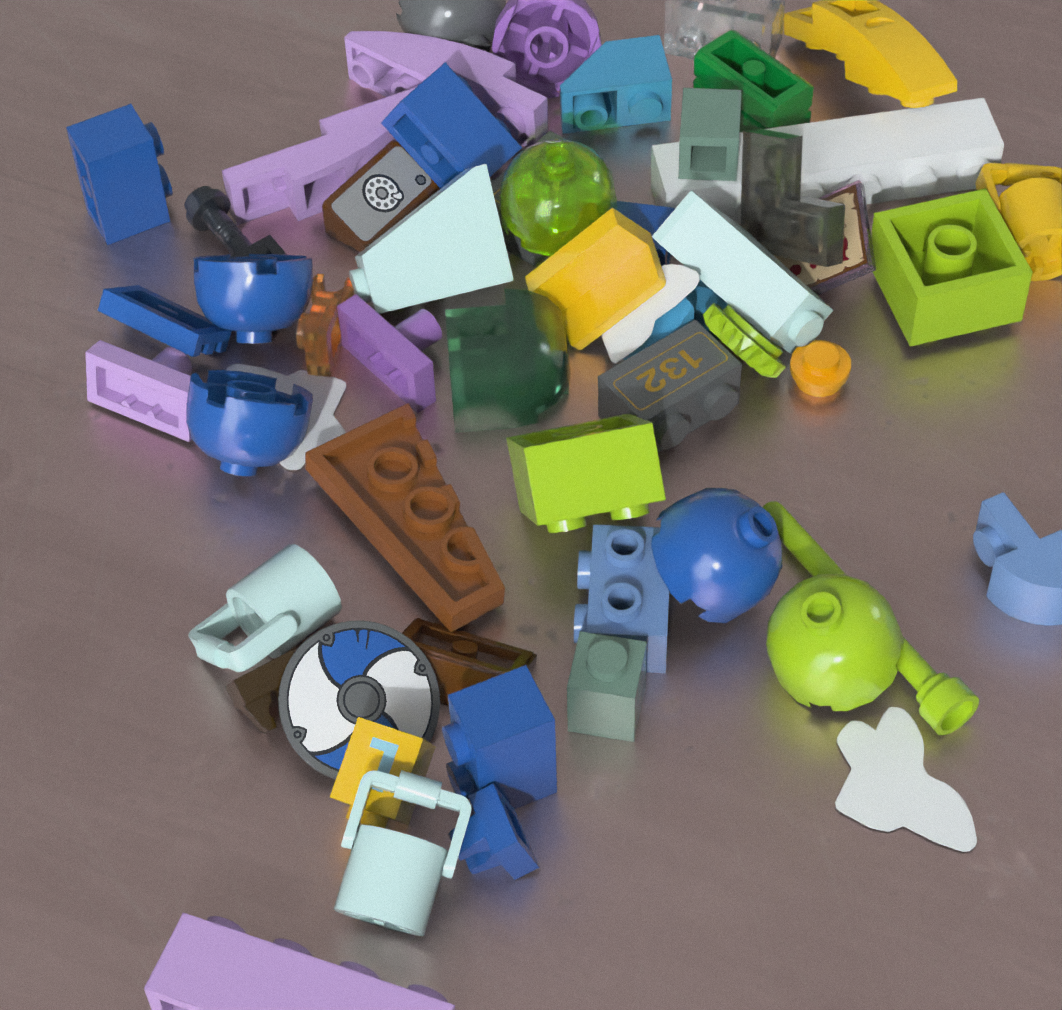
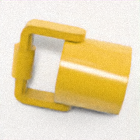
M1017 163L984 164L975 182L976 189H987L1033 271L1031 281L1050 280L1061 276L1062 168ZM995 185L1010 186L998 197Z

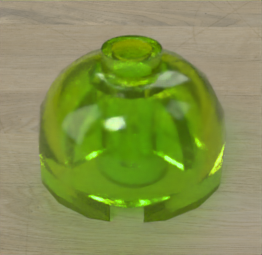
M556 139L545 140L528 146L511 161L501 181L499 200L502 228L507 235H509L510 230L512 234L519 237L521 247L531 253L552 256L612 207L617 210V197L612 171L595 150L580 142Z

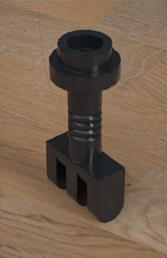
M201 186L187 197L184 207L188 222L198 231L210 229L224 247L227 248L231 254L230 258L249 256V254H286L271 235L252 244L227 215L231 203L221 190L212 189L210 186Z

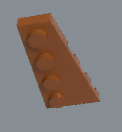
M409 403L305 452V469L450 632H453L503 605L505 586L474 527H468L460 512V500L452 485H446L436 466L437 456L428 439H422L416 427V416Z

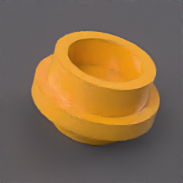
M813 340L806 346H798L790 359V373L798 388L814 397H826L836 393L846 383L851 372V359L846 350L838 344L826 340Z

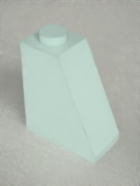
M487 164L465 169L357 254L355 259L358 269L349 271L353 294H357L380 314L514 281Z
M692 190L652 236L685 267L697 271L702 282L732 306L765 337L791 354L798 346L803 347L811 343L820 334L826 318L833 312L829 305L742 226Z

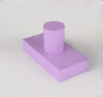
M101 340L85 352L87 401L187 442L192 440L186 424V403L192 365L185 353L173 347H167L155 358L149 360Z

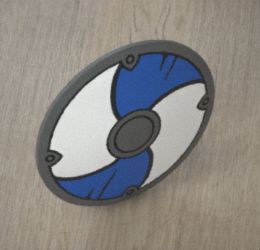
M346 621L321 629L304 641L295 651L285 667L281 678L278 706L283 730L296 753L316 771L336 780L358 717L430 742L438 723L440 693L431 664L412 640L401 632L380 623Z

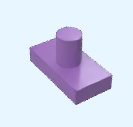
M357 294L337 306L342 346L406 404L409 403L416 413H419L436 401L433 361L423 351L442 339V330L435 317L429 311L421 309L393 327Z

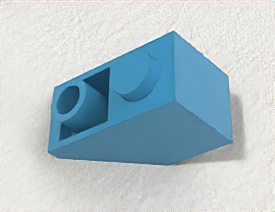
M660 35L606 41L560 85L562 134L671 121L672 77Z

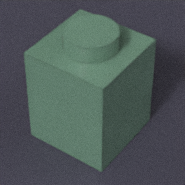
M683 88L678 179L737 181L741 90Z
M579 632L567 684L568 732L630 742L635 741L646 687V641Z

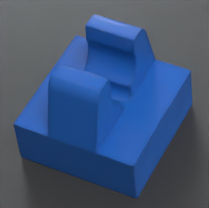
M492 783L469 795L468 797L475 814L469 818L458 856L460 861L465 859L469 871L472 874H477L502 865L512 878L516 880L540 868L515 809L498 788ZM455 828L448 833L451 841Z

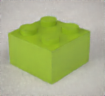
M986 188L874 213L868 264L910 347L1022 321L1033 271Z
M623 414L506 437L520 512L537 526L547 525L549 533L566 532L585 527V516L610 512L612 520L640 517L650 513L649 503L666 500L653 423L631 414Z

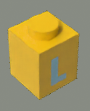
M358 717L330 798L350 805L345 817L349 819L360 780L364 774L374 770L399 777L401 770L426 777L436 746L423 738ZM371 787L360 823L386 828L389 819L409 825L416 804L393 798L394 793Z

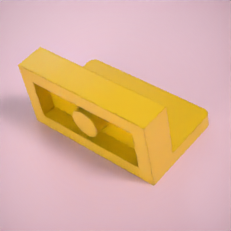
M613 207L525 276L529 294L561 313L569 344L577 350L584 349L660 291L666 284L651 233Z

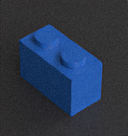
M446 62L404 97L381 122L440 189L465 169L487 164L489 177H491L522 148L512 137L506 124L492 115L474 95L469 83L461 76L456 75Z
M128 104L66 127L86 209L107 246L170 222L166 198L173 196V191L165 169L161 164H158L157 157L164 155V148L159 133L152 122L143 124L132 104Z
M526 665L448 695L451 723L442 727V733L453 760L446 763V770L456 794L469 799V795L493 783L512 807L517 809L557 793L555 719Z

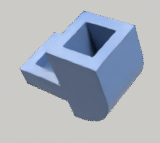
M1004 492L982 501L976 530L973 534V542L982 562L989 567L993 566L986 595L987 598L998 609L1020 621L1044 626L1062 625V530L1039 538Z

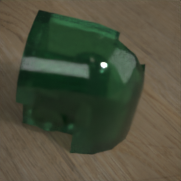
M504 288L505 305L445 309L455 433L510 429L539 423L538 415L555 405L563 394L569 395L571 367L566 325L561 309L548 297L529 290Z

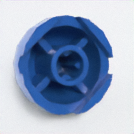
M230 254L193 258L194 285L197 302L205 317L216 327L236 331V342L238 343L272 342V331L291 327L304 315L310 302L313 284L312 257L307 258V256L289 254H249V256L230 258Z
M208 370L207 382L203 383L199 375L194 373L190 377L186 403V424L195 444L206 455L221 461L220 469L222 471L238 476H255L258 467L274 466L292 456L302 444L310 421L313 394L296 384H293L292 395L277 391L275 389L277 378L241 371Z
M705 488L678 500L660 512L656 521L661 520V528L659 532L652 536L651 549L658 573L670 593L681 604L691 599L698 607L706 610L698 615V617L707 622L727 623L758 605L770 594L782 569V544L773 517L755 500L735 489Z

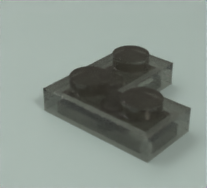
M760 128L743 131L740 226L773 255L823 267L843 264L845 204L801 196L803 136Z

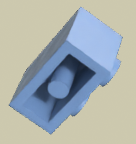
M593 525L592 551L579 550L578 589L589 590L588 604H575L574 643H577L580 631L646 641V673H666L669 590L658 573L651 549L652 536L659 532L661 527Z

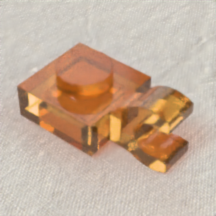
M316 274L313 277L311 292L312 308L310 313L301 314L296 336L297 347L305 349L307 372L309 375L332 376L342 348L337 306L354 295V288L348 277L344 282V287L336 292L326 291L324 274Z

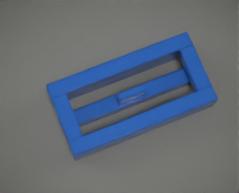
M139 285L104 289L98 308L99 312L191 357L199 356L200 352L205 355L213 354V351L218 353L226 352L232 332L231 330L216 327L206 317Z

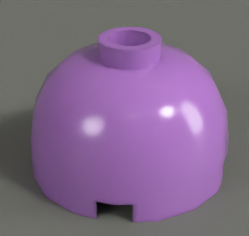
M508 0L496 19L492 51L494 55L515 63L516 83L550 99L559 97V93L556 91H560V85L602 45L597 17L586 0Z

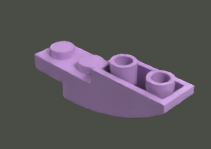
M351 31L344 37L349 79L364 88H369L388 97L417 87L446 62L456 75L461 76L469 83L474 95L492 115L506 124L512 137L519 144L525 147H532L548 132L547 97L516 83L515 63L465 44L411 33Z
M416 87L320 119V137L222 170L226 196L231 203L229 212L235 223L240 225L288 207L292 210L297 221L323 212L322 204L333 192L392 140L397 141L381 122Z

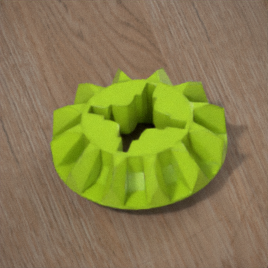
M712 303L704 312L705 324L709 327L710 331L759 374L765 377L777 378L786 368L785 364L778 358L783 353L780 347L765 337L732 306L728 304L722 309L717 304Z

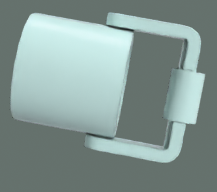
M289 544L230 587L226 593L228 603L195 626L188 636L196 648L197 656L200 659L220 668H229L236 672H243L256 665L266 656L277 658L290 651L339 614L342 609L341 599L332 580L317 560L305 549L296 544ZM238 626L248 636L237 646L222 640V638Z
M374 770L364 774L360 780L341 847L351 849V853L333 910L379 927L410 935L424 936L441 876L452 879L471 814L469 800L462 795L442 790L443 782L401 770L399 777ZM371 787L394 793L393 798L434 810L436 806L460 812L449 851L434 843L408 834L371 825H360Z

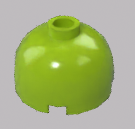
M821 574L798 582L780 598L768 620L766 646L769 659L781 687L798 703L811 707L810 703L818 706H831L832 711H849L872 702L893 683L898 672L896 664L901 656V649L903 650L904 637L891 605L868 582L846 574Z

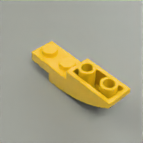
M821 0L813 2L811 7L783 13L784 35L805 42L806 47L809 49H824L836 54V59L845 61V79L867 87L868 92L871 94L888 95L900 100V104L904 107L920 108L932 105L935 102V97L957 92V79L927 39L897 12L878 0Z

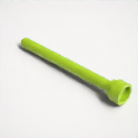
M770 501L762 507L773 517L781 542L812 576L845 574L781 503ZM904 638L903 650L901 649V656L896 664L897 670L917 691L916 701L920 704L919 714L938 735L950 734L963 726L973 716L978 708L979 698L961 678H950L947 673L938 674Z

